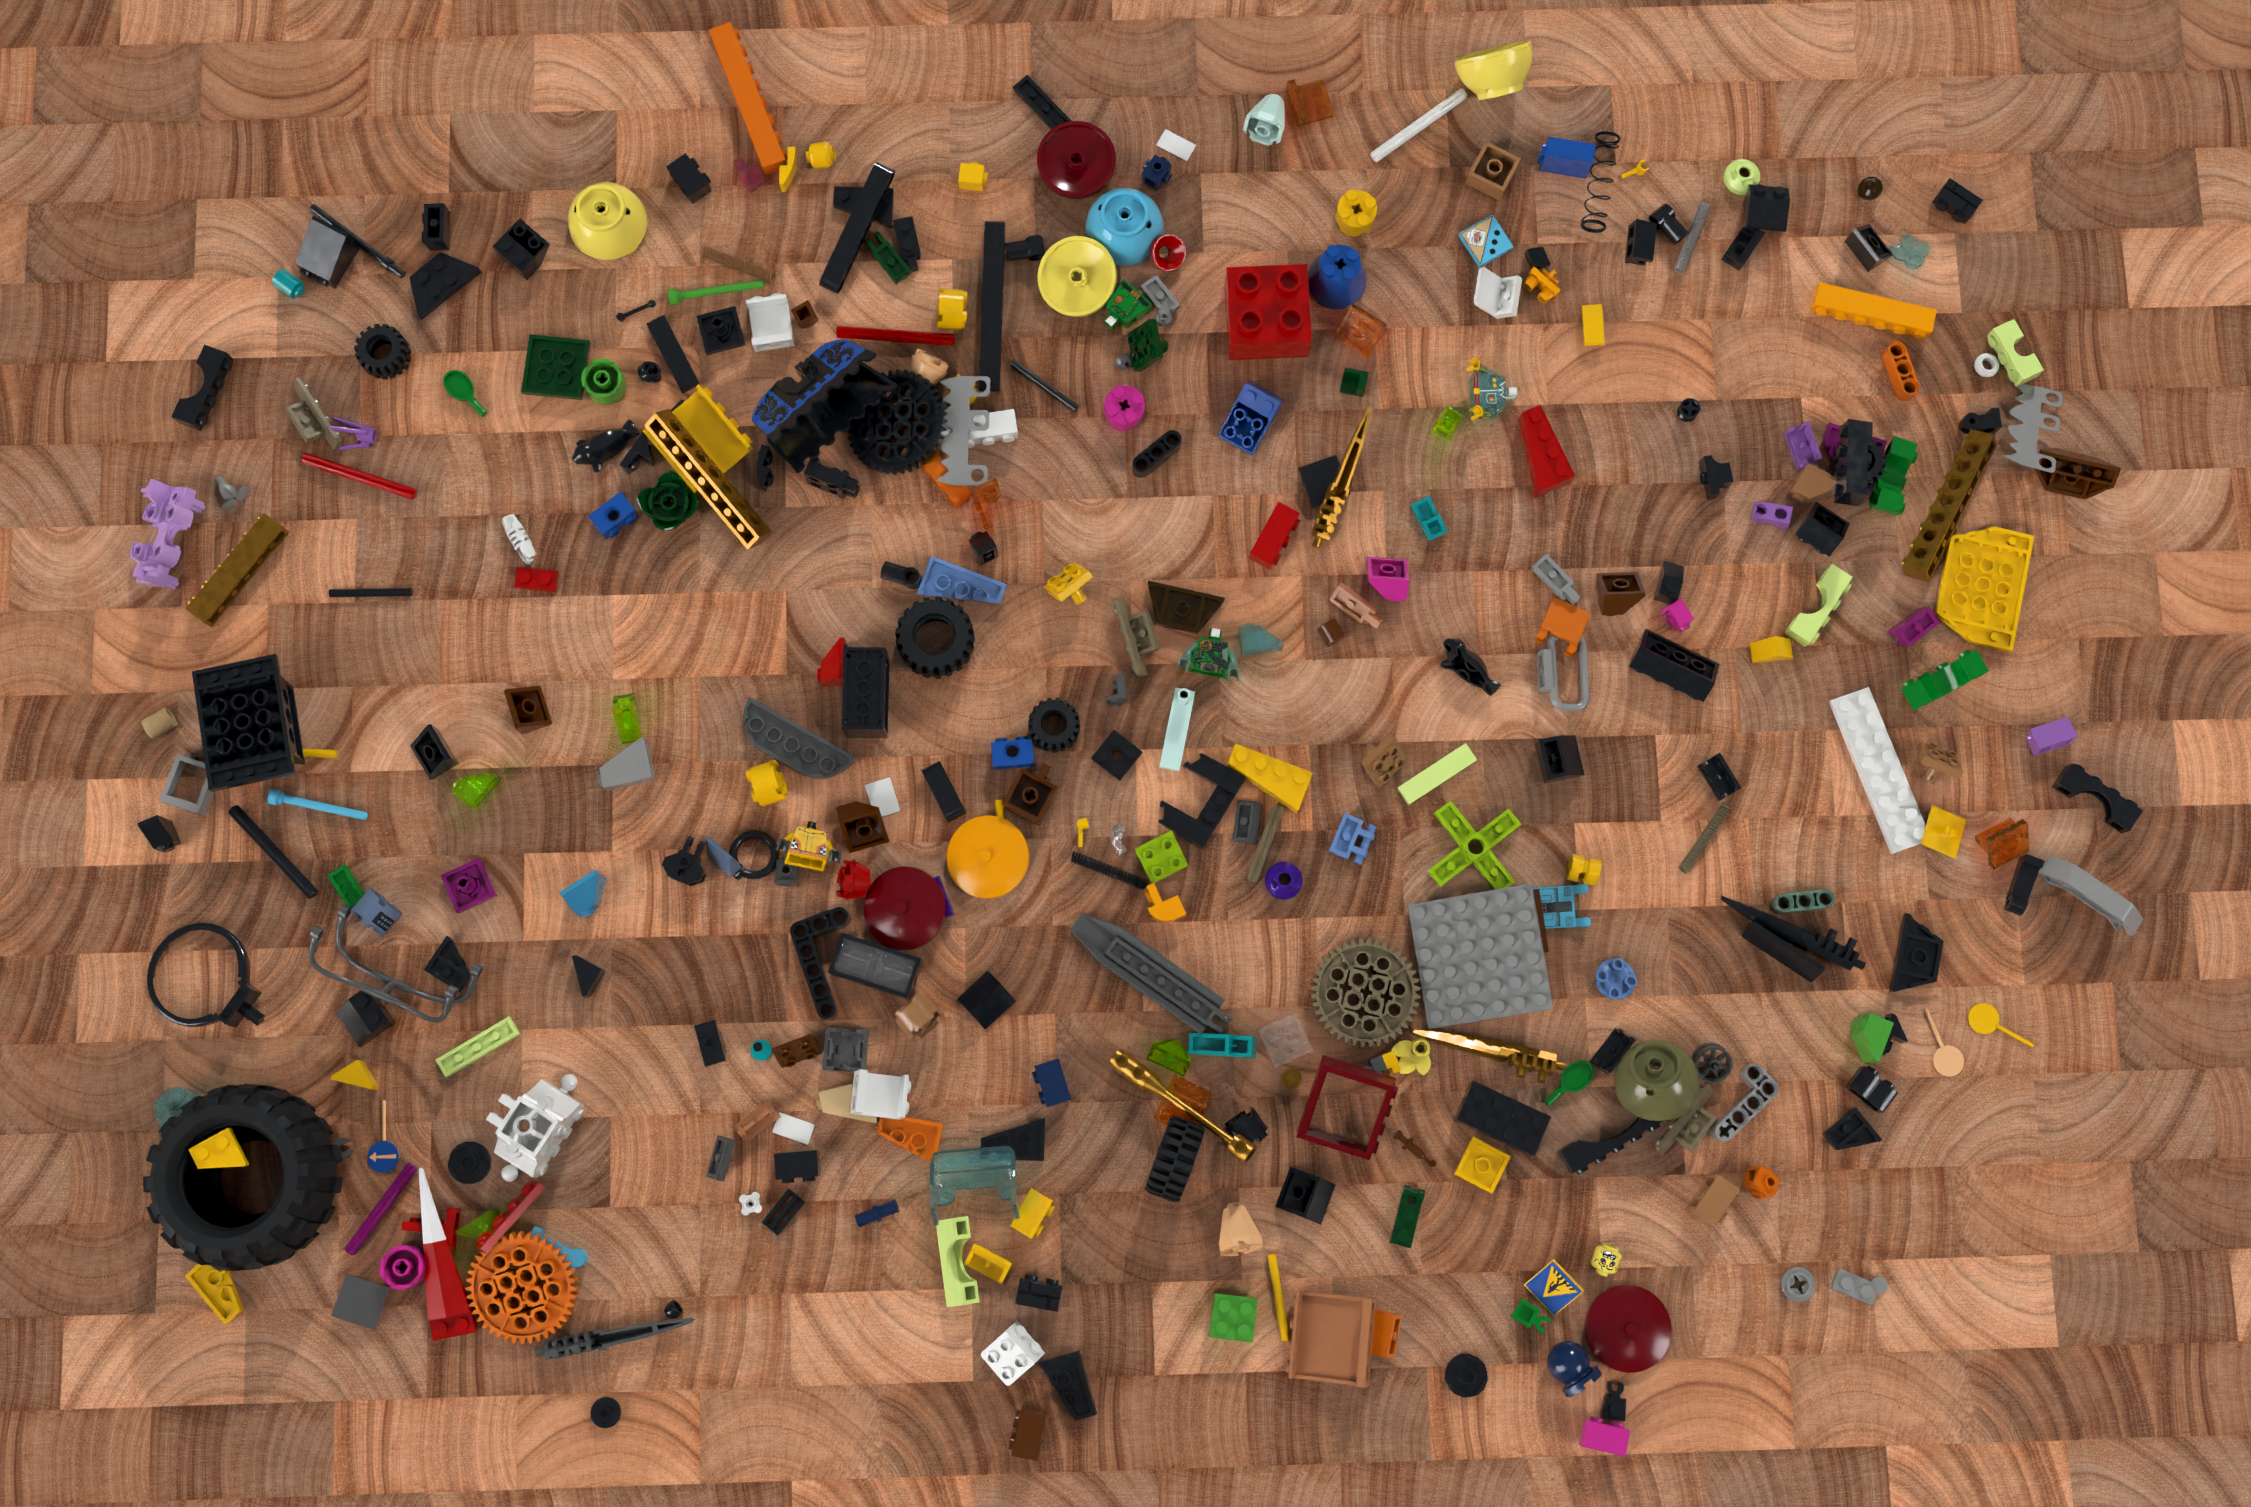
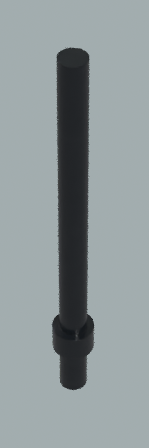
M313 204L310 207V211L323 221L348 233L358 247L380 262L384 269L392 271L400 278L405 276L406 272L398 267L390 257L382 255L317 205Z

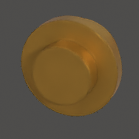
M1288 1068L1282 1073L1281 1082L1287 1089H1295L1300 1086L1302 1075L1297 1069Z

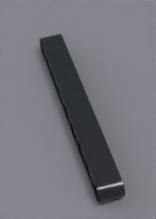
M985 221L979 376H988L990 378V391L1000 392L1005 256L1004 221ZM979 380V391H985L987 387L985 381Z

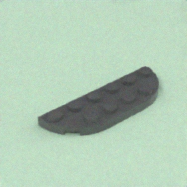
M748 698L743 714L745 730L751 742L764 754L804 776L816 779L836 776L844 772L855 761L856 757L756 700Z

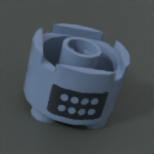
M369 889L350 910L351 913L360 919L361 923L368 928L373 927V930L381 937L386 935L403 914L397 907L386 901V898L373 889Z

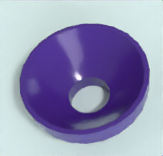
M1279 862L1272 865L1265 876V885L1268 892L1273 897L1281 900H1287L1296 896L1303 884L1300 870L1288 862ZM1280 874H1288L1291 882L1288 885L1280 884L1278 880Z

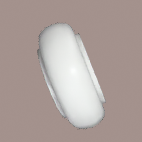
M1990 353L1979 355L1974 362L1976 372L1982 377H1992L1999 370L2000 364L1998 359ZM1982 361H1988L1992 366L1991 370L1985 369Z

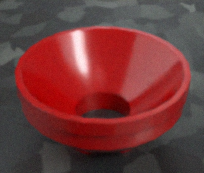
M1162 235L1152 244L1151 259L1157 268L1163 271H1174L1184 262L1186 255L1184 243L1175 235ZM1163 246L1168 249V255L1164 259L1159 255V251Z

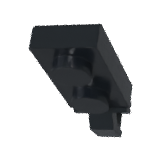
M913 216L893 220L901 258L904 262L909 263L911 272L918 271L916 260L921 259V252Z

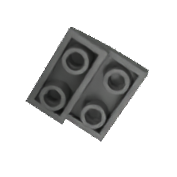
M346 1273L331 1316L375 1329L390 1287Z

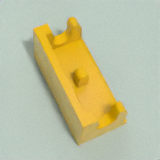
M974 1243L964 1265L1002 1284L1012 1262Z

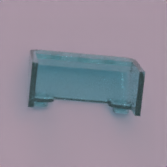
M1009 1146L938 1151L934 1153L930 1159V1211L934 1225H939V1206L950 1205L955 1200L956 1190L997 1187L998 1195L1001 1199L1011 1200L1015 1219H1020L1019 1185L1014 1150Z

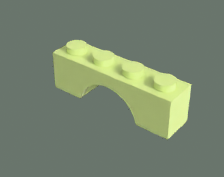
M1834 564L1827 567L1816 584L1822 596L1820 609L1812 614L1799 613L1794 617L1784 634L1804 647L1809 643L1813 644L1820 635L1817 632L1821 626L1824 628L1830 620L1828 616L1830 611H1835L1841 603L1839 600L1841 594L1845 595L1852 586L1849 582L1853 577Z
M968 1216L937 1220L936 1229L946 1306L953 1307L979 1303L977 1281L967 1274L962 1260L964 1245L971 1238Z

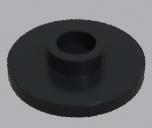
M602 1397L592 1405L591 1419L600 1428H610L619 1421L621 1407L615 1399Z

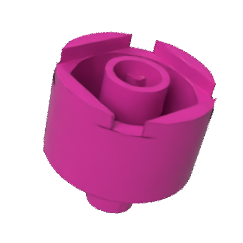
M1116 386L1108 393L1104 404V415L1112 428L1119 431H1128L1141 423L1145 409L1142 393L1131 386ZM1124 406L1127 407L1125 411L1121 410Z
M414 1245L393 1247L383 1256L380 1262L381 1278L394 1289H409L420 1285L425 1281L424 1250ZM402 1265H407L408 1268L406 1270L402 1269Z

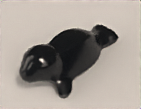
M630 419L622 428L602 431L589 440H579L576 443L577 447L575 448L572 460L576 464H591L593 471L599 472L604 461L616 455L622 450L628 439L637 437L640 433Z
M1445 639L1443 646L1447 659L1441 662V667L1453 670L1469 684L1482 688L1489 696L1493 695L1500 688L1501 684L1490 679L1484 661L1476 653L1467 649L1461 639Z

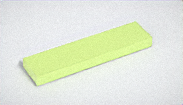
M1465 743L1397 789L1407 804L1410 805L1476 762L1477 759Z
M508 1016L437 1058L435 1061L444 1077L448 1078L521 1034L511 1016Z

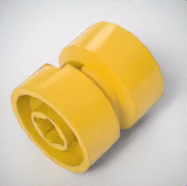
M1572 853L1567 867L1566 879L1575 882L1582 880L1584 884L1596 886L1601 873L1602 861L1594 858L1585 860L1584 856Z

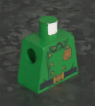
M1124 279L1106 304V311L1109 316L1104 320V323L1111 330L1118 323L1125 329H1128L1152 311V303Z

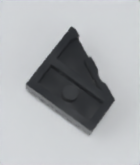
M446 936L424 970L448 986L452 985L458 988V992H461L470 979V970L452 938Z
M1853 1107L1821 1133L1834 1150L1861 1146L1882 1140L1856 1107Z

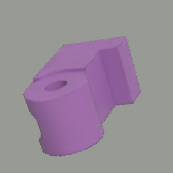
M1755 502L1751 520L1787 530L1793 507Z

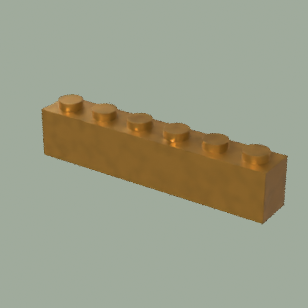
M265 513L256 518L253 527L249 532L242 535L240 543L229 551L226 560L215 568L212 577L202 584L201 590L189 600L188 606L185 609L212 628L288 535L289 531Z

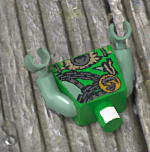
M1214 628L1210 629L1208 638L1200 637L1199 641L1193 642L1184 651L1176 666L1177 670L1180 666L1185 667V673L1192 672L1223 679L1227 678V681H1230L1231 676L1236 677L1237 681H1239L1240 675L1238 661L1233 649L1228 647L1227 642L1220 641L1222 631Z

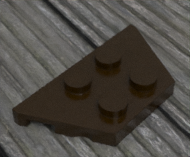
M1148 581V589L1159 626L1198 634L1225 600L1224 597Z

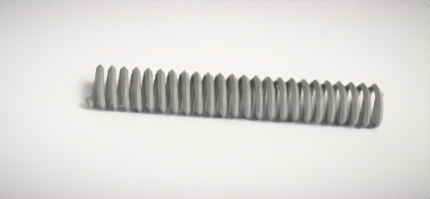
M1703 200L1699 204L1691 224L1692 226L1679 254V259L1674 267L1675 272L1678 274H1683L1681 272L1686 271L1687 263H1689L1697 243L1696 241H1698L1697 238H1699L1706 216H1708L1709 208H1711L1709 204L1702 203Z

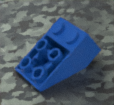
M1251 380L1246 382L1218 436L1253 455L1285 400Z

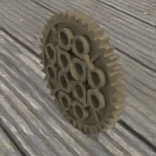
M1359 938L1358 944H1356L1354 939H1351L1350 946H1348L1344 941L1342 943L1343 949L1338 945L1335 946L1336 953L1330 950L1328 952L1330 958L1326 956L1322 958L1325 964L1318 963L1317 966L1321 971H1314V974L1318 976V978L1311 980L1316 986L1310 988V990L1316 992V994L1310 996L1311 999L1317 1001L1312 1004V1007H1318L1314 1014H1321L1322 1017L1318 1022H1326L1323 1029L1330 1027L1329 1035L1336 1032V1040L1344 1037V1044H1347L1349 1040H1352L1351 1044L1353 1047L1359 1042L1360 1048L1364 1047L1365 1042H1367L1369 1048H1372L1373 1042L1379 1047L1381 1040L1388 1044V1037L1395 1040V1032L1398 1035H1402L1401 1027L1407 1030L1409 1027L1406 1021L1412 1023L1414 1020L1410 1015L1417 1014L1413 1007H1419L1420 1004L1414 1000L1421 998V996L1415 994L1416 991L1420 990V987L1414 986L1419 979L1412 978L1416 971H1409L1413 964L1404 963L1407 956L1400 958L1401 951L1399 950L1394 953L1393 945L1387 949V942L1380 946L1379 939H1376L1371 944L1370 938H1367L1366 943L1363 942L1362 938ZM1363 954L1366 956V965H1360L1357 962L1358 955ZM1383 959L1387 962L1388 967L1386 970L1378 968V960ZM1369 967H1371L1372 971L1376 974L1372 975L1370 978L1367 977L1368 974L1364 971L1368 970ZM1333 970H1339L1342 973L1341 980L1336 981L1332 978ZM1353 975H1360L1362 977V985L1357 986L1352 982ZM1347 978V987L1350 990H1347L1343 996V989L1339 988V986L1343 985ZM1374 980H1380L1383 983L1382 990L1379 991L1373 988L1372 983ZM1399 984L1403 987L1402 995H1396L1393 992L1394 985ZM1367 986V992L1370 995L1364 999L1363 993H1360V991ZM1329 990L1337 992L1338 998L1336 1001H1331L1327 998ZM1387 991L1388 997L1391 1000H1388L1384 1005V999L1380 998V995H1384ZM1349 995H1354L1358 998L1356 1006H1351L1348 1003L1347 998ZM1370 1000L1377 1001L1379 1005L1377 1011L1369 1009L1368 1002ZM1390 1005L1398 1007L1399 1013L1397 1016H1392L1389 1013L1388 1008ZM1363 1008V1012L1368 1015L1362 1016L1360 1019L1358 1018L1359 1015L1353 1011ZM1346 1015L1351 1016L1354 1020L1353 1025L1350 1027L1345 1026L1343 1023V1017ZM1370 1020L1373 1022V1031L1369 1032L1364 1029V1021Z

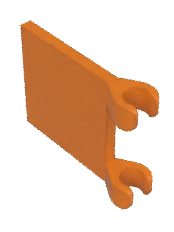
M1553 597L1534 641L1542 644L1547 633L1569 642L1564 655L1572 658L1591 613Z

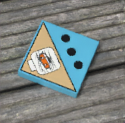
M1493 214L1458 235L1478 268L1513 249L1512 243Z

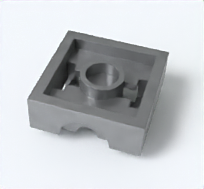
M826 1027L822 1070L855 1072L859 1069L866 1070L869 1030ZM861 1043H863L862 1058H860ZM838 1045V1054H833L832 1057V1053H836L835 1048Z

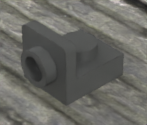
M1116 674V681H1112L1113 691L1118 693V695L1106 696L1107 704H1111V706L1123 705V702H1127L1124 674Z

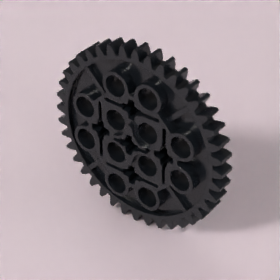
M896 369L894 373L889 370L888 376L884 372L881 374L896 383L897 388L887 397V392L881 393L880 403L875 406H866L865 416L861 419L854 418L850 420L851 427L846 432L852 434L847 438L852 442L850 447L855 449L853 453L859 455L858 459L864 465L879 473L883 472L889 475L891 472L897 475L898 472L904 474L905 469L908 472H912V466L919 469V462L923 465L926 464L925 457L930 460L932 459L930 452L937 453L934 447L941 446L938 439H944V436L940 433L947 430L942 424L948 421L942 418L947 415V412L942 410L946 405L942 403L943 397L939 395L940 391L935 388L934 384L930 383L927 378L923 379V376L920 374L916 376V373L913 371L909 372L904 369L902 372ZM910 389L909 394L905 396L906 390ZM909 408L908 414L904 416L905 410ZM928 408L927 413L923 415V410ZM890 409L889 415L885 416L886 411ZM871 410L870 416L867 417L868 411ZM927 427L926 433L922 435V430ZM908 428V432L903 436V431ZM870 429V434L866 437V432ZM889 429V433L884 436L885 431ZM888 448V453L883 456V452ZM907 448L906 453L902 455L903 449Z

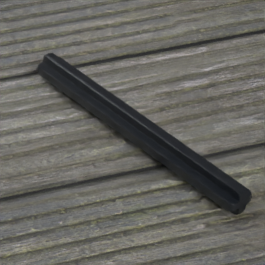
M238 805L232 807L228 813L308 899L315 897L318 890Z

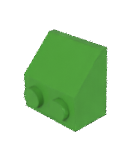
M1872 1013L1859 1015L1853 1019L1850 1029H1852L1851 1037L1863 1063L1880 1062L1894 1024L1893 1022Z

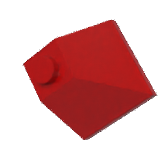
M845 638L838 639L822 660L821 668L817 669V679L821 680L822 686H843L844 647H848Z

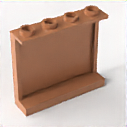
M1296 1290V1294L1292 1298V1307L1295 1309L1294 1316L1290 1320V1329H1293L1292 1338L1288 1342V1351H1291L1290 1360L1286 1364V1372L1289 1373L1288 1378L1353 1385L1361 1388L1369 1387L1376 1299Z

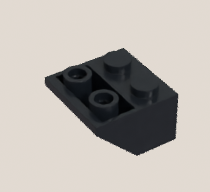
M519 219L492 247L500 258L528 280L541 266L550 244L522 219Z
M1559 735L1539 739L1535 743L1544 784L1585 775L1575 735Z

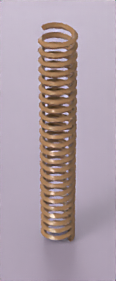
M706 246L702 249L700 256L712 261L714 260V262L717 261V263L720 262V264L735 270L743 271V273L746 272V274L761 278V280L764 279V281L772 283L776 277L775 272L771 280L773 271L770 273V270H768L767 272V269L747 263V261L735 259V257L720 251L718 252L717 250L715 251V249L712 250V248L709 249V247L706 248Z

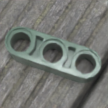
M1828 889L1783 893L1771 900L1770 907L1776 914L1824 910L1834 905L1835 895ZM1820 895H1824L1826 897V905L1820 902ZM1800 897L1805 898L1807 902L1805 907L1800 905ZM1779 899L1785 901V909L1780 908L1778 904Z

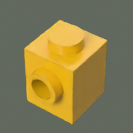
M978 162L960 163L959 189L983 192L984 185L988 183V173L985 172L984 165Z

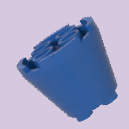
M1347 245L1329 246L1309 267V291L1318 301L1317 303L1323 307L1335 310L1345 309L1360 299L1365 291L1367 283L1365 268L1358 251Z

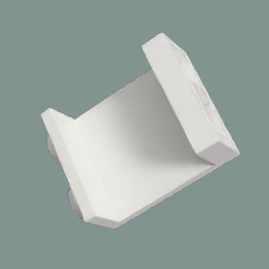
M774 293L769 297L754 296L746 300L753 336L751 338L752 346L755 352L795 346L786 294Z
M863 1069L855 1071L850 1114L897 1120L905 1118V1115L909 1112V1102H907V1094L911 1090L909 1075L899 1077L868 1073V1070Z

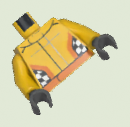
M811 821L806 822L805 828L797 827L795 833H789L784 839H779L775 849L776 851H784L787 854L784 864L824 871L827 859L828 863H831V861L840 863L841 851L835 850L830 841L826 839V833L817 830V824Z

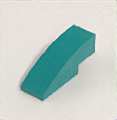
M1189 1033L1188 1054L1256 1059L1257 1037Z

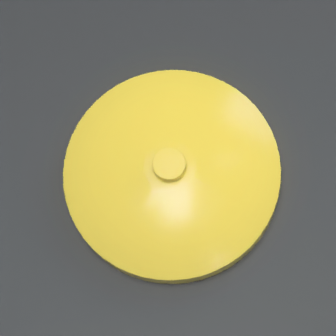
M1084 236L1067 237L1053 244L1044 254L1038 268V286L1044 300L1055 311L1070 317H1084L1099 311L1107 304L1116 288L1117 269L1109 251L1098 241Z

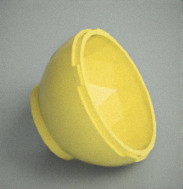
M1521 41L1478 51L1457 58L1454 65L1461 81L1477 95L1478 100L1507 95L1524 89V81L1532 65V44L1530 41Z
M598 182L581 190L575 196L568 214V228L575 245L582 253L601 260L617 259L633 253L644 238L648 225L645 207L636 194L629 188L612 182ZM605 208L604 212L599 213V209ZM626 210L630 211L629 215H626Z

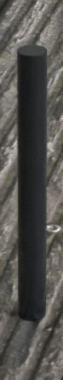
M1014 360L1011 367L1073 412L1078 410L1079 405L1018 361Z
M412 588L329 590V597H399L413 595Z

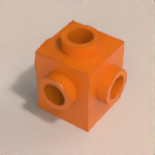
M1761 1165L1748 1167L1741 1186L1751 1192L1754 1198L1762 1200L1764 1198H1771L1776 1194L1780 1178L1774 1175L1772 1170Z

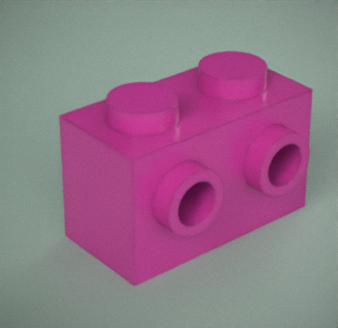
M1590 1416V1420L1583 1419L1579 1445L1626 1457L1630 1430L1624 1428L1625 1424L1612 1421L1611 1425L1603 1423L1601 1418Z

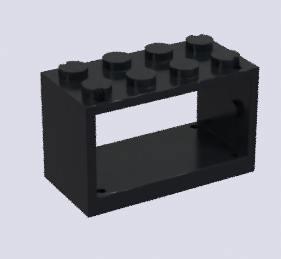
M844 647L842 731L846 738H888L890 657L885 647Z

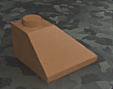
M1807 463L1796 475L1787 496L1800 504H1807L1831 497L1837 477Z

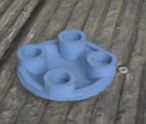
M1621 958L1608 959L1600 964L1595 973V984L1599 992L1605 997L1612 1000H1621L1629 996L1634 990L1637 978L1632 967Z

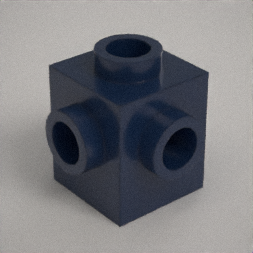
M1154 155L1151 160L1148 159L1144 164L1141 181L1158 191L1163 183L1167 184L1171 179L1172 165L1166 158Z

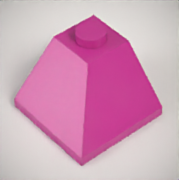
M1367 557V575L1370 584L1386 600L1394 602L1406 601L1409 586L1407 559Z

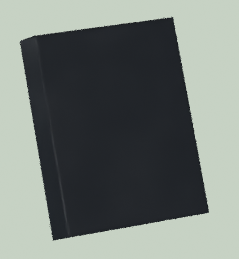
M1870 224L1855 228L1844 241L1867 272L1893 256L1892 252Z
M432 724L427 725L410 745L430 780L459 764L439 729Z
M989 971L985 972L957 998L985 1030L1016 1002Z

